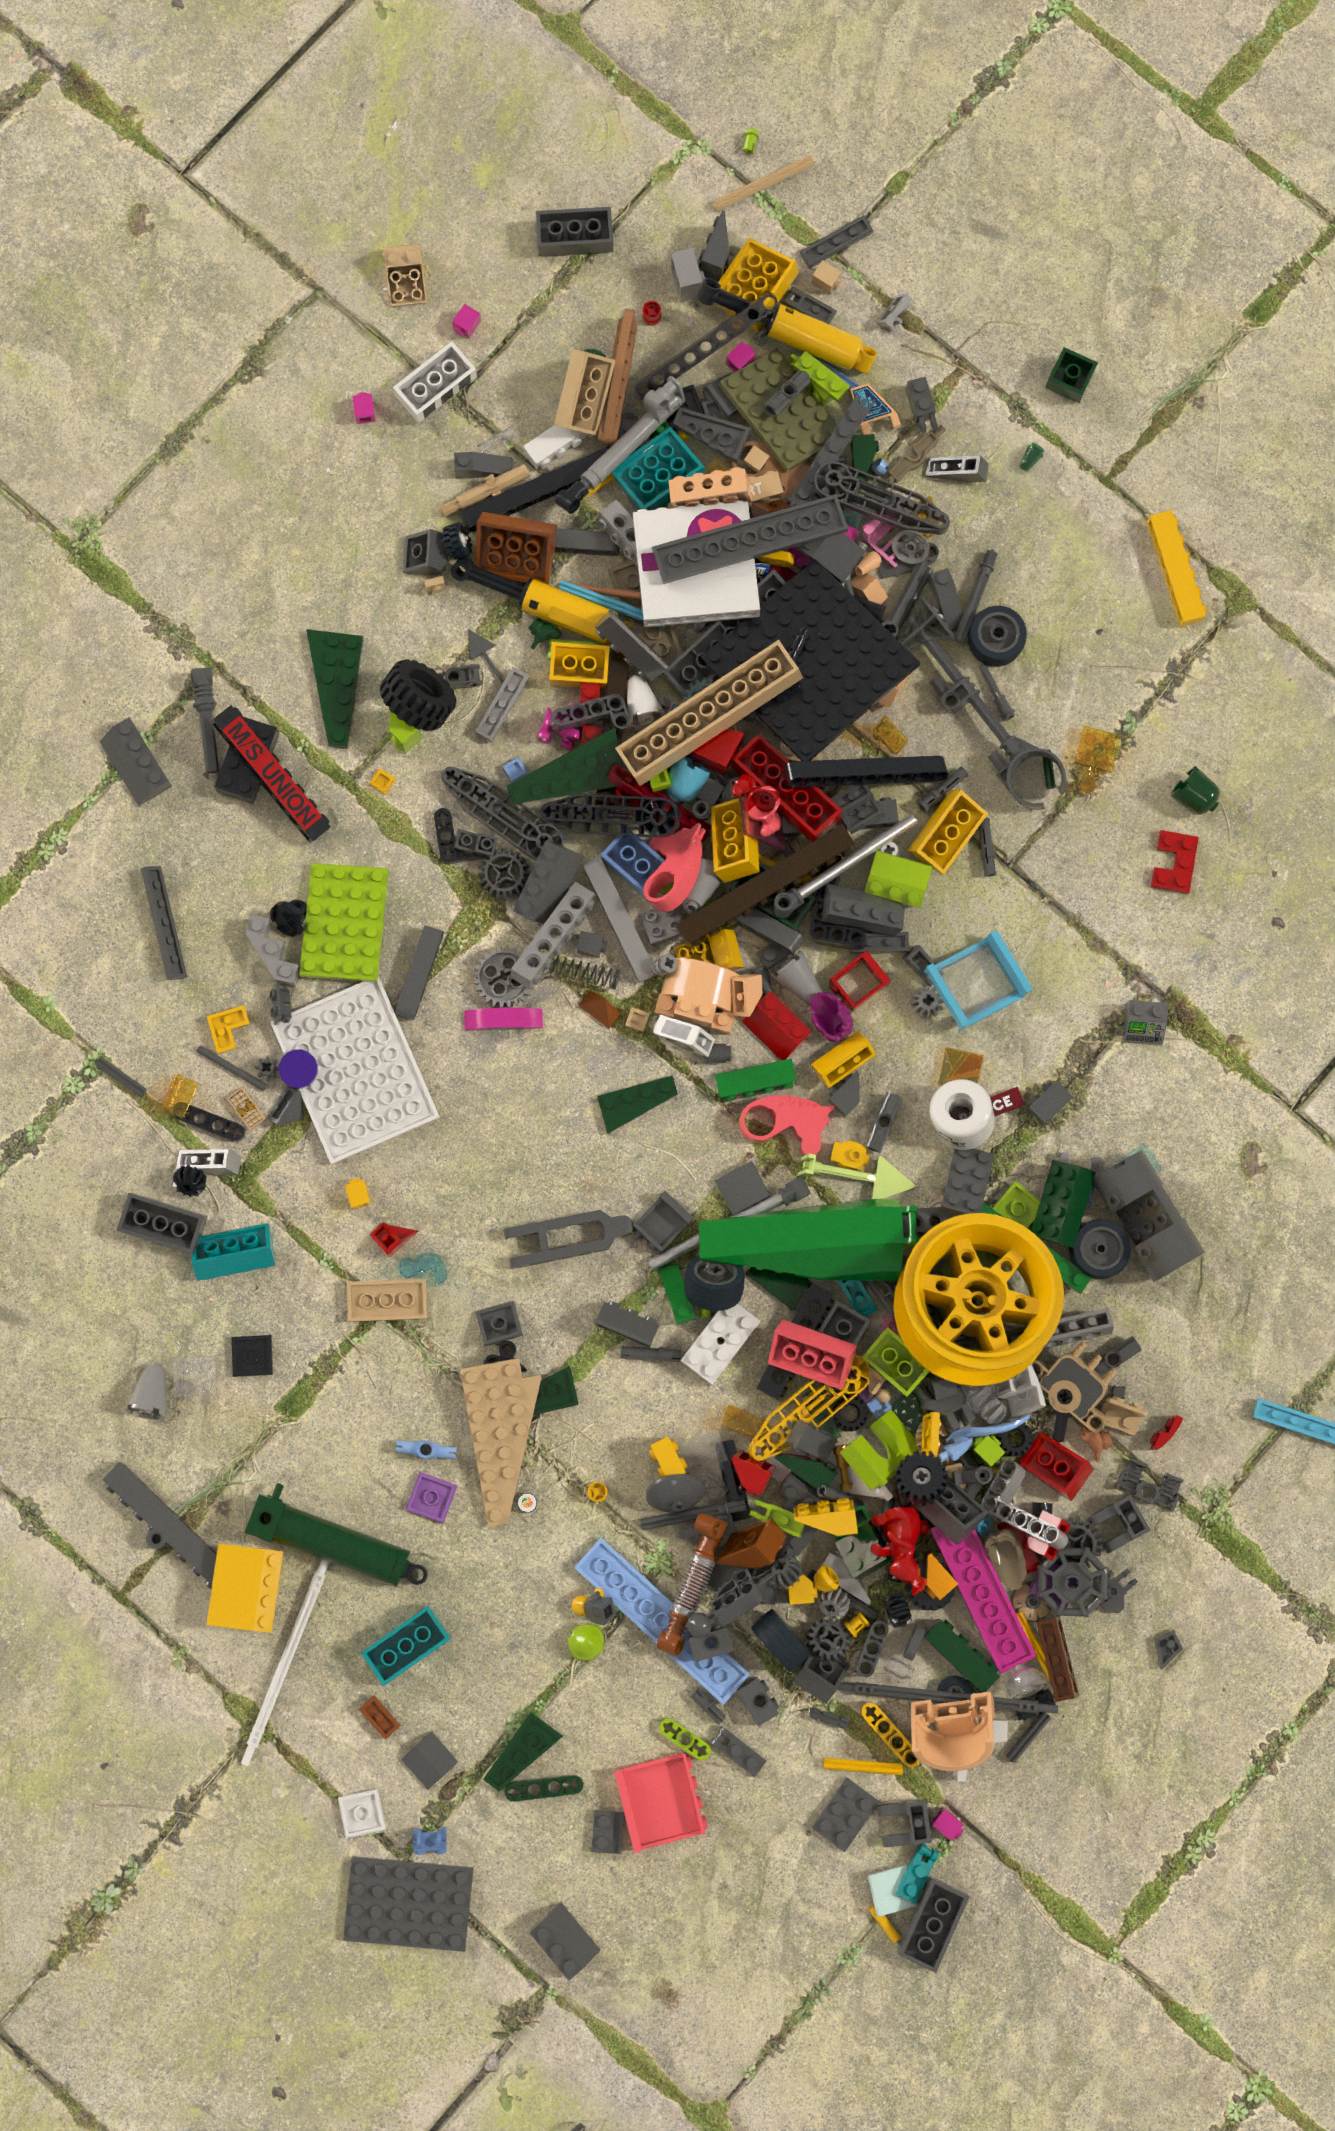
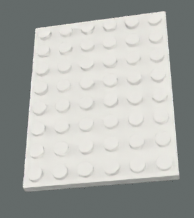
M379 976L378 982H361L291 1012L292 1018L289 1023H283L281 1020H278L277 1024L274 1025V1020L270 1021L284 1055L292 1050L302 1049L309 1052L318 1064V1074L310 1086L299 1089L331 1165L440 1118Z

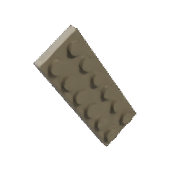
M633 561L608 570L615 589L640 592L639 573ZM619 597L620 602L642 610L641 600ZM626 615L628 622L633 626V630L667 662L668 666L683 653L672 625H666L663 629L656 626L644 627L643 621Z

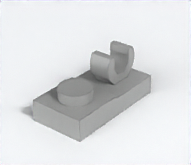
M898 294L876 322L879 327H887L889 331L895 332L896 328L893 326V323L895 321L896 324H902V320L897 316L908 309V304L912 298L908 294Z

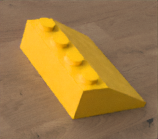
M748 238L718 283L721 285V289L751 302L764 293L771 292L775 294L779 303L799 272L795 260ZM768 297L763 303L765 306L770 307L774 304V299ZM716 304L731 316L737 313L735 311H732L728 308ZM757 322L750 328L759 332L763 323Z
M218 1543L206 1625L272 1633L283 1551Z

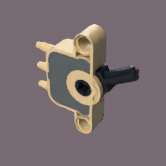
M1084 1341L1077 1345L1071 1353L1062 1355L1051 1368L1040 1359H1035L1032 1363L1040 1367V1373L1036 1374L1041 1388L1049 1394V1402L1054 1408L1053 1414H1057L1052 1437L1057 1442L1064 1441L1068 1417L1072 1415L1092 1432L1101 1431L1107 1422L1106 1416L1095 1406L1106 1395L1108 1384L1115 1377L1117 1370L1112 1368L1102 1377L1094 1370L1102 1359L1099 1354L1088 1364L1080 1358L1079 1355L1087 1346ZM1065 1391H1067L1068 1395L1071 1396L1067 1400L1064 1399V1395H1061ZM1098 1417L1102 1425L1099 1427L1094 1426L1092 1418Z

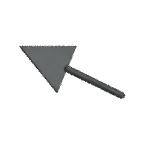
M469 630L471 660L483 654L502 683L504 681L486 654V651L496 645Z

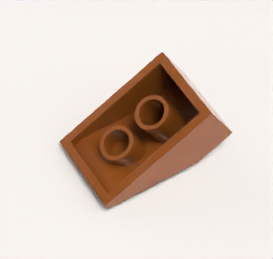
M771 1518L731 1534L715 1562L718 1565L748 1568L769 1566L775 1561V1556L783 1547V1541L787 1535Z

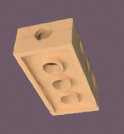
M735 467L730 469V471L724 472L716 470L711 472V474L705 475L696 473L692 477L677 476L673 480H669L670 499L674 508L677 506L694 507L697 504H704L706 506L718 502L724 504L733 503L734 501L752 503L750 480L745 468Z

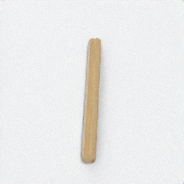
M806 156L714 200L712 202L715 211L724 209L814 165L813 158Z

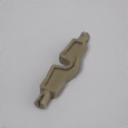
M940 425L934 432L929 431L922 439L916 442L911 450L917 458L912 459L906 454L903 455L888 472L889 477L886 481L898 483L909 471L919 468L924 463L927 453L938 444L939 437L946 429Z

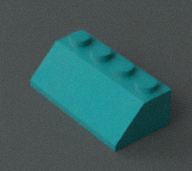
M269 1223L201 1236L193 1254H191L192 1266L197 1281L275 1266V1253Z

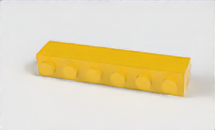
M1172 510L1150 515L1147 525L1180 628L1202 622L1206 617L1207 609L1200 599L1201 590L1194 581L1195 572L1189 565V553L1187 550H1184V538L1177 528L1178 519L1176 515H1173Z

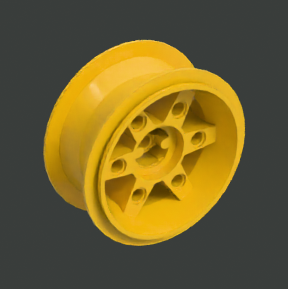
M986 1213L965 1214L939 1223L931 1228L915 1245L895 1288L894 1318L899 1335L910 1354L932 1374L959 1385L989 1386L1012 1379L1035 1361L1060 1322L1064 1303V1289L1060 1270L1053 1255L1033 1232L1023 1225L1002 1216ZM975 1250L993 1253L1001 1257V1259L990 1269L982 1267ZM947 1256L949 1257L954 1278L929 1274L936 1264ZM1007 1266L1010 1272H1004L1001 1268ZM1016 1271L1023 1277L1030 1296L1008 1289L1007 1283ZM972 1300H978L981 1306H975ZM925 1303L944 1308L946 1320L939 1329L932 1322ZM980 1312L987 1313V1314H984V1315H976V1314H978V1313H980ZM1002 1322L1027 1325L1025 1331L1015 1341L1008 1344ZM961 1335L976 1337L982 1351L964 1348L953 1342Z

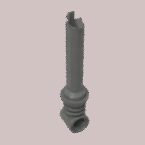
M211 667L191 669V679L194 693H196L194 694L196 699L193 707L196 708L200 716L206 772H203V775L206 779H209V773H217L218 776L220 772L215 728L210 723L213 720V711L217 702L212 697L214 694L212 692L213 679Z

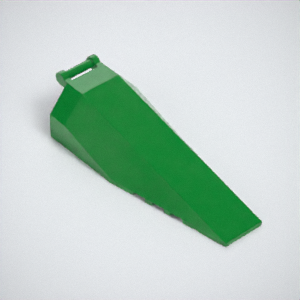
M870 1199L699 1222V1259L732 1264L739 1267H755L757 1270H773L775 1273L781 1274L783 1272L795 1274V1276L817 1280L898 1281L902 1270L903 1247H915L919 1241L916 1229L917 1206L901 1207L897 1199ZM902 1216H908V1238L903 1237Z

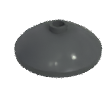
M668 1475L657 1479L648 1486L645 1492L646 1501L651 1507L659 1511L681 1512L692 1508L702 1500L705 1495V1485L700 1478L693 1475Z

